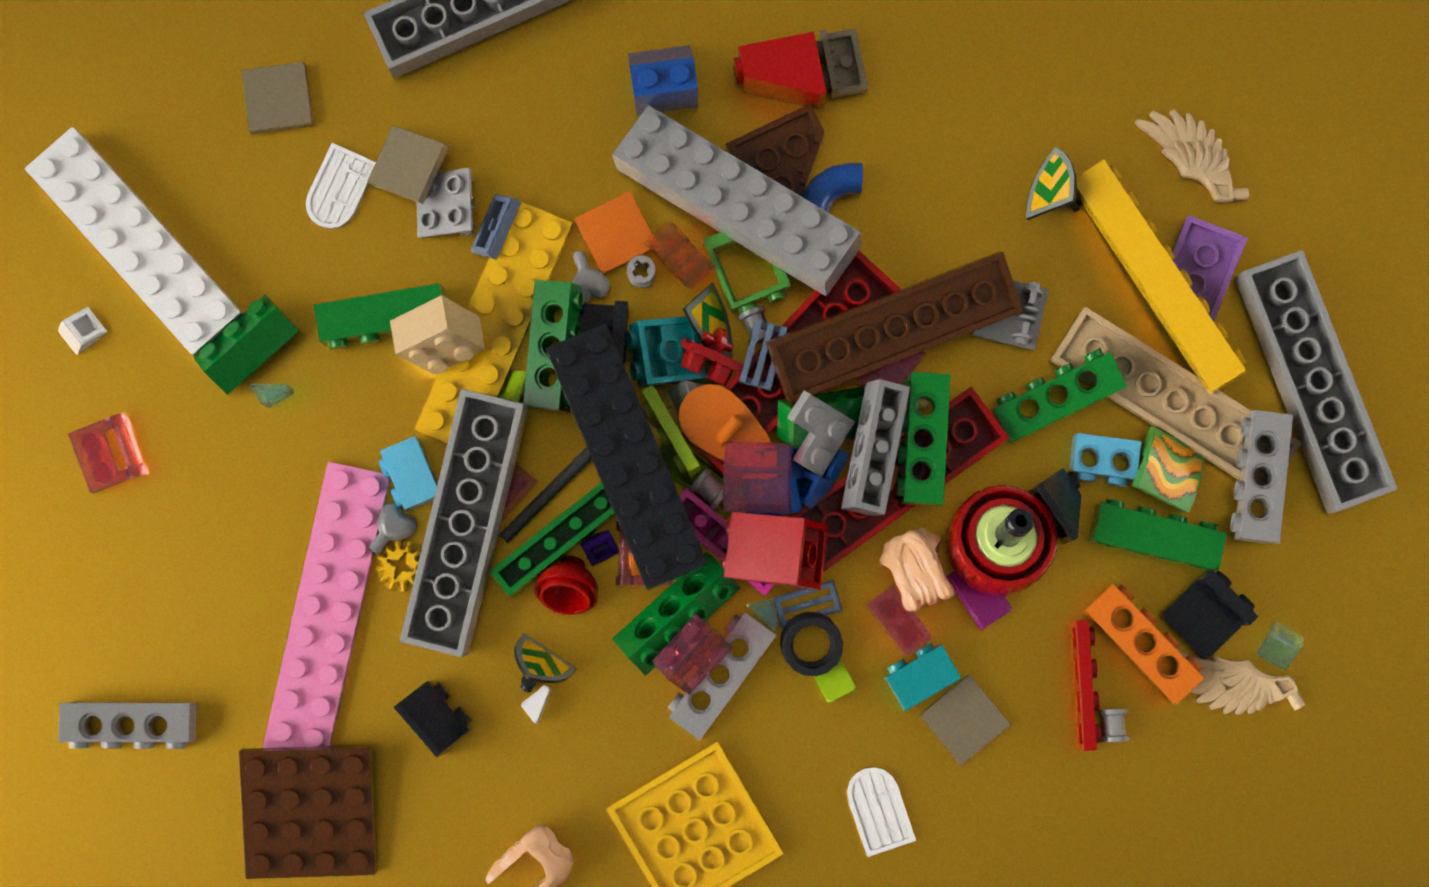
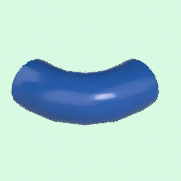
M847 163L829 167L811 180L801 197L829 213L832 204L839 197L848 194H861L863 183L862 163Z

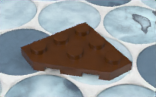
M809 104L726 143V148L729 154L802 196L824 135V129L812 105Z

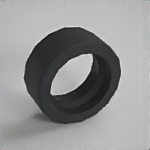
M805 612L794 616L786 623L781 633L780 646L786 662L794 671L804 676H819L828 673L837 665L842 656L843 640L839 629L829 617L819 612ZM807 626H818L824 629L830 638V649L827 655L815 662H805L799 659L793 649L795 635Z

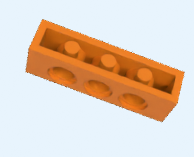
M1110 584L1082 611L1172 704L1177 705L1205 679L1199 673L1203 668L1190 655L1184 658L1176 649L1180 644L1167 631L1162 635L1154 626L1157 620L1145 608L1139 611L1131 603L1134 597L1122 584L1118 587ZM1120 609L1127 610L1131 615V622L1125 628L1117 626L1114 621V615ZM1144 632L1149 633L1154 640L1152 648L1148 651H1142L1137 645V638ZM1166 656L1172 657L1176 662V669L1170 675H1165L1160 669V662Z

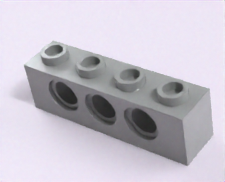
M882 379L866 383L841 509L868 516L885 514L908 401L909 386Z
M1253 410L1247 413V417L1242 419L1240 434L1245 437L1244 447L1239 450L1237 457V467L1241 468L1240 481H1236L1234 487V500H1238L1237 513L1232 514L1230 523L1231 532H1235L1234 540L1271 545L1280 543L1293 422L1292 414ZM1259 437L1267 439L1270 444V450L1267 454L1262 453L1257 447ZM1256 469L1263 470L1267 476L1266 483L1263 486L1257 484L1254 480ZM1254 500L1260 502L1263 506V514L1260 518L1255 517L1251 513L1250 506Z
M744 613L742 617H739L737 614L733 617L725 628L730 633L725 641L720 643L717 640L706 654L711 659L704 669L700 667L695 669L687 680V683L692 685L685 696L678 693L668 707L672 711L669 718L699 740L702 739L776 637L773 632L747 613ZM735 639H743L748 644V652L742 658L734 657L730 653V644ZM716 665H724L729 670V678L723 684H717L711 679L710 672ZM697 691H704L710 696V705L704 710H698L692 705V696Z
M60 703L58 742H69V748H89V742H101V748L105 749L121 748L122 742H134L135 749L154 748V742H166L167 749L186 748V742L196 741L197 703ZM95 716L102 722V729L98 734H94L90 729V721ZM127 716L132 718L135 724L131 734H126L122 729V722ZM159 716L163 717L167 722V729L162 735L158 734L154 729V722Z

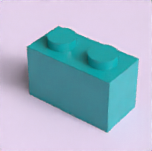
M931 642L915 651L917 658L906 663L903 658L887 668L890 673L884 676V679L904 711L961 679L942 644L934 647Z

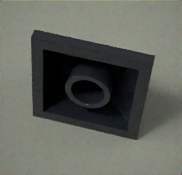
M1064 468L1028 491L1040 499L1047 507L1055 521L1058 539L1062 545L1078 538L1081 493L1078 490L1081 485L1071 471L1066 473Z

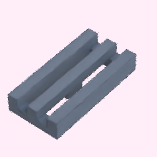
M494 195L473 243L471 252L478 256L497 260L521 205L520 201L512 197Z
M756 319L740 376V383L770 391L776 371L772 361L766 382L760 381L768 351L766 341L771 340L773 332L778 333L779 336L786 334L787 327L776 326L775 324L765 323ZM760 329L767 330L754 378H748L747 375Z
M834 580L822 583L821 590L829 588L831 594L783 609L781 602L820 590L804 588L772 598L781 629L790 621L785 620V614L831 600L834 603L833 607L817 612L826 616L842 611Z

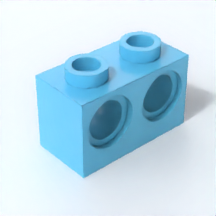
M1077 433L1072 437L1068 472L1071 471L1077 475L1076 478L1079 481L1095 482L1097 477L1108 479L1109 485L1127 486V482L1134 481L1138 472L1141 441ZM1084 450L1091 451L1095 455L1096 462L1093 467L1085 466L1082 463L1081 454ZM1115 455H1122L1126 459L1127 468L1125 471H1119L1114 467L1113 458Z

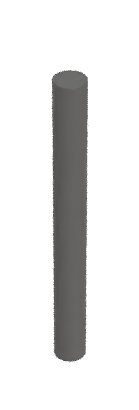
M586 447L499 534L507 543L592 460L588 448Z

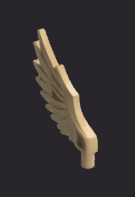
M1173 109L1169 113L1172 122L1155 111H1151L1149 116L1156 124L1140 119L1135 121V125L1146 132L1164 148L1161 153L1174 163L1181 177L1199 181L1208 189L1215 202L1229 203L1235 200L1249 199L1248 187L1233 188L1231 171L1227 170L1230 160L1229 156H1227L1228 150L1223 148L1221 151L1222 140L1220 138L1215 140V130L1210 129L1207 134L1202 120L1198 121L1196 126L1191 113L1186 114L1184 120Z
M1179 651L1184 656V658H1186L1189 655L1187 653ZM1190 655L1203 668L1199 673L1205 678L1191 693L1202 694L1195 698L1197 703L1213 701L1208 705L1211 710L1224 707L1222 710L1224 714H1228L1234 709L1236 715H1240L1244 711L1252 714L1255 710H1262L1267 703L1273 704L1286 697L1294 711L1306 705L1298 692L1297 684L1289 675L1272 676L1262 673L1249 660L1230 661L1214 656L1213 662Z

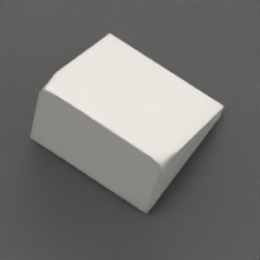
M89 307L62 320L58 330L75 354L84 351L107 332Z
M544 685L522 702V708L535 724L539 723L552 690L549 685Z

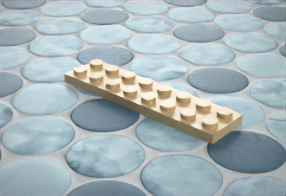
M1084 306L1050 361L1059 367L1072 362L1073 367L1085 362L1083 356L1101 348L1103 353L1109 350L1127 387L1107 397L1155 428L1180 440L1204 457V459L1240 481L1241 468L1237 467V457L1239 450L1244 447L1245 438L1241 436L1240 428L1243 417H1247V413L1251 412V410L1221 391H1217L1210 396L1197 376ZM1084 371L1079 375L1078 379L1090 387H1093L1096 383V375L1092 371ZM1292 436L1288 464L1302 443ZM1259 437L1257 447L1262 453L1267 454L1270 450V444L1267 439ZM1256 469L1254 472L1255 482L1263 486L1267 480L1265 472L1261 469Z

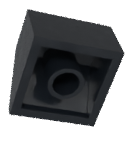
M427 681L395 705L394 709L436 757H439L448 752L473 730L469 725L472 719L461 706L455 709L448 700L451 694L439 681L436 684L432 681Z

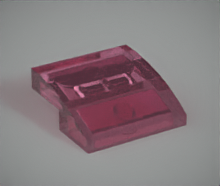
M730 441L725 443L723 475L724 511L788 514L790 510L789 478L792 475L791 443Z

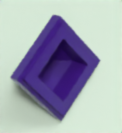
M609 530L593 534L580 544L591 566L620 553Z

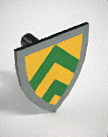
M1056 146L1045 159L1035 176L1027 203V220L1064 206L1073 212H1077L1081 207V201L1076 199L1077 175L1074 164L1069 156Z
M712 282L683 308L691 327L705 347H708V343L702 340L703 333L706 331L713 334L717 328L726 330L728 332L727 341L732 343L728 316L720 295ZM723 350L721 354L732 358V351L727 352Z
M525 633L518 639L514 647L517 665L524 675L521 679L520 687L526 692H531L537 682L559 683L566 681L577 669Z

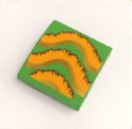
M1150 427L1140 450V457L1143 460L1132 486L1182 512L1189 513L1200 484L1204 457L1180 440L1155 427Z

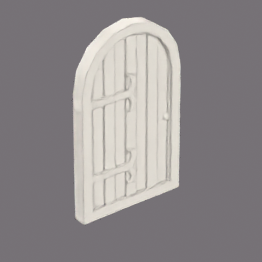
M331 143L307 195L306 209L311 220L320 227L327 229L341 228L349 223L369 185L367 181L376 162Z
M876 767L864 768L855 773L849 781L847 795L849 808L854 816L867 857L916 841L900 794V788L893 776L884 769Z

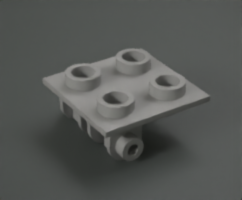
M471 168L437 173L424 204L416 202L418 238L460 233L462 236L472 235V231L475 229L472 211L475 210V206L472 205V201H474V196H472L474 178L471 177Z
M1013 281L1023 312L975 330L973 336L1035 350L1049 289L1042 288L1041 284L1037 282L1025 284Z

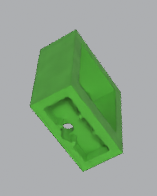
M722 232L703 239L704 249L732 314L738 311L742 314L747 310L757 307L756 304L768 300L769 303H774L787 297L786 292L790 291L791 288L787 274L770 263L779 284L736 301L717 253L739 243Z

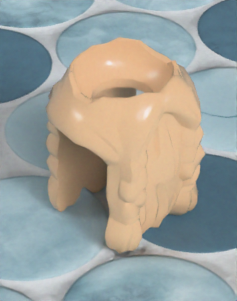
M922 527L917 530H909L903 535L895 536L885 543L883 553L879 559L881 565L891 569L895 583L902 594L903 606L912 613L920 610L921 605L923 606L925 603L934 605L938 602V597L947 600L955 595L953 585L947 579L944 567L940 563V557L937 555L941 545V538L939 535L932 534Z
M541 824L532 828L521 840L516 841L513 846L508 848L502 858L493 864L486 876V881L489 884L524 853L529 852L542 864L546 877L534 887H556L569 876L573 865V855L569 848L561 845L556 838V834L548 826Z

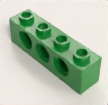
M535 280L523 401V404L530 405L529 409L570 413V406L558 377L554 385L550 386L548 383L549 374L555 370L546 348L550 347L556 339L561 342L581 334V326L578 323L579 310L583 308L584 294L581 291V286L572 282ZM562 308L563 316L559 322L555 323L554 313L557 309Z
M1101 348L1083 356L1085 362L1073 367L1072 362L1056 369L1054 371L1056 376L1047 381H1044L1043 377L1037 378L1025 385L1026 391L1018 395L1011 391L997 398L998 405L994 406L993 409L1002 428L1009 436V442L1012 443L1127 387L1111 352L1108 350L1103 353ZM1084 371H1092L1096 375V383L1091 388H1082L1078 383L1079 375ZM1056 385H1062L1067 389L1066 399L1059 403L1053 402L1049 398L1050 389ZM1027 399H1032L1038 403L1037 413L1030 417L1024 416L1020 412L1021 403Z
M911 372L908 380H903L902 385L909 386L910 390L907 412H905L901 431L905 432V445L899 444L898 464H904L903 477H897L896 496H902L901 504L937 507L944 504L951 374ZM926 399L931 402L933 411L930 415H922L917 411L916 402L918 400ZM925 431L930 435L931 444L929 447L922 448L915 443L914 435L916 432ZM917 463L925 464L929 469L928 479H916L912 473L913 466Z
M708 552L704 554L708 566L678 578L612 638L645 676L741 589L733 579L724 577L725 571L723 567Z

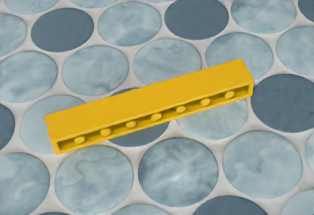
M1102 160L1077 176L1076 196L1211 396L1243 376L1246 372L1244 368L1246 361L1237 348L1232 350L1227 343L1228 334L1221 323H1214L1208 313L1211 310L1206 300L1201 295L1196 297L1190 288L1193 283L1184 269L1179 271L1172 261L1175 259L1171 248L1166 243L1161 245L1155 236L1158 231L1154 223L1148 216L1143 218L1137 209L1140 207L1136 196L1132 191L1126 193L1120 184L1123 179L1114 165L1108 166L1106 161Z

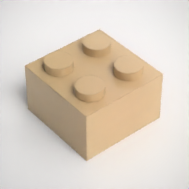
M443 295L390 321L395 354L432 374L443 373L449 367L461 361L470 360L475 354L485 350L479 316Z

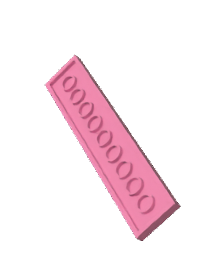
M332 462L327 463L263 748L331 746L374 557V552L368 547L379 534L377 519L380 510L386 503L391 477L385 478L383 473Z

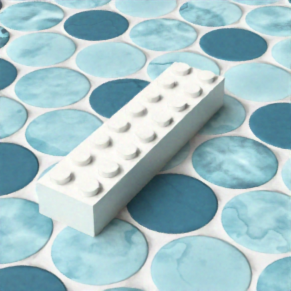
M73 126L24 168L194 357L199 354L204 345L211 343L218 337L229 323L237 320L243 314L238 306L89 141Z

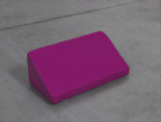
M956 570L946 576L980 630H983L1012 610L1004 595L992 596L991 594H984L975 588H971L963 579H960Z

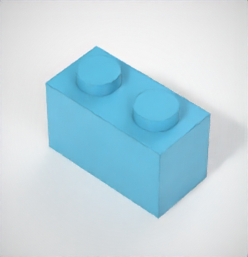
M413 436L380 450L383 459L378 462L385 478L391 477L395 486L394 489H391V494L397 507L403 506L404 510L409 512L434 501L438 482L418 437Z

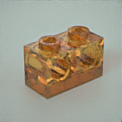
M665 221L643 242L685 289H693L715 268L672 221Z

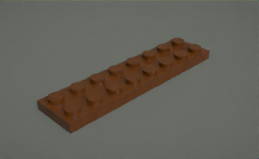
M999 251L766 341V345L785 398L789 403H792L799 399L803 391L813 395L1023 312L1004 252Z

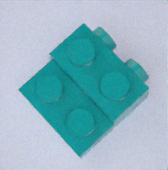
M686 316L641 320L629 325L630 330H627L625 333V343L629 350L633 349L634 362L630 364V376L633 381H637L638 388L706 379L705 364L700 374L681 367L683 355L686 349L680 347L683 338L701 344V340L696 335Z

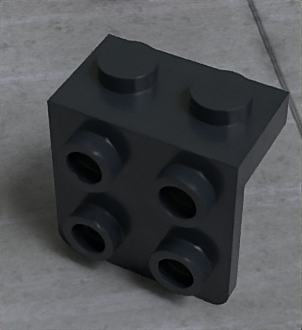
M1213 570L1204 571L1162 613V619L1202 659H1209L1242 626H1250L1259 617L1253 611L1255 605L1245 595L1240 594L1238 596L1230 588L1232 582L1219 570L1216 573Z

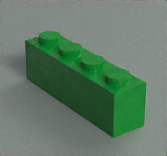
M440 283L314 304L319 342L324 346H329L330 350L347 348L348 342L360 341L361 344L377 343L380 341L379 337L392 335L391 320L441 295L445 297L444 288Z
M1106 499V503L1101 502L1096 505L1088 542L1199 569L1219 570L1227 532L1218 530L1219 525L1200 521L1199 526L1187 523V517L1176 514H1169L1168 518L1156 516V510L1147 507L1137 506V511L1124 508V502L1113 499Z

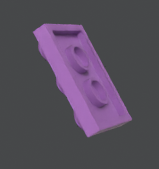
M1188 215L1174 247L1175 259L1172 261L1179 271L1184 269L1193 283L1190 288L1196 297L1201 295L1206 300L1211 310L1208 314L1214 322L1248 237Z

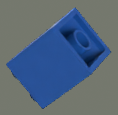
M690 45L628 53L636 116L641 115L648 105L659 112L698 107V85L694 57Z

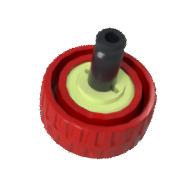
M998 485L996 487H986L965 500L953 515L948 526V534L946 535L947 555L950 558L952 568L957 571V575L971 588H975L984 594H991L992 596H1009L1016 592H1022L1034 585L1051 566L1054 555L1057 552L1058 534L1055 527L1056 524L1047 507L1030 492L1015 486Z

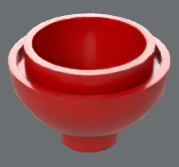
M565 556L561 558L560 562L548 566L539 574L534 586V593L537 599L545 607L565 615H576L591 610L597 604L599 596L598 584L594 576L585 568L584 561L576 556Z

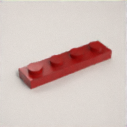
M1089 620L1071 621L1079 750L1094 751L1097 750V743H1101L1102 740L1101 726L1099 723L1095 724V711H1098L1100 706L1098 691H1093V678H1097L1098 673L1096 659H1091V646H1095L1094 627H1089Z

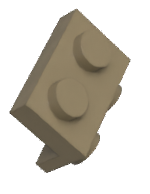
M856 28L828 34L826 30H821L816 44L819 58L823 59L825 71L822 72L826 90L829 89L830 98L867 92L868 85Z

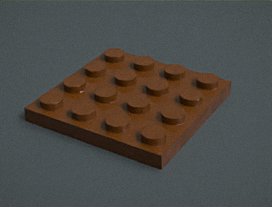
M371 745L250 748L239 751L246 879L376 875L377 856Z

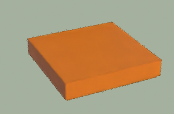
M630 190L574 218V222L600 272L604 275L629 263L635 256L645 255L659 248Z

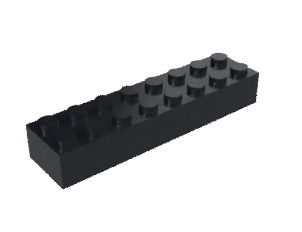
M606 323L547 347L548 356L647 590H652L708 566Z

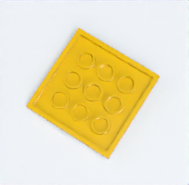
M718 741L606 808L652 887H730L784 854Z

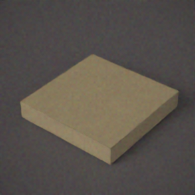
M304 62L242 70L248 127L251 134L313 125L307 71Z
M392 126L367 182L374 187L424 204L449 147L436 140Z
M970 674L920 714V717L959 765L964 764L1011 725Z

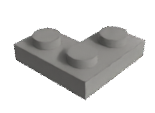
M803 391L787 419L809 431L793 460L822 477L855 421L810 393Z

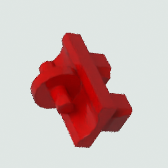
M717 328L713 334L706 331L703 333L702 340L708 343V347L683 338L680 347L686 349L681 367L700 374L705 360L709 359L713 363L706 378L722 385H726L733 370L740 373L744 364L721 354L723 350L731 352L734 346L733 343L727 341L728 332L722 328Z

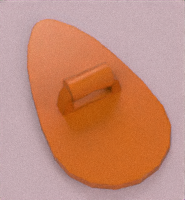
M706 384L694 388L685 396L679 409V423L682 432L690 442L706 453L742 470L755 473H771L776 470L778 461L769 436L747 406L732 391L721 385Z

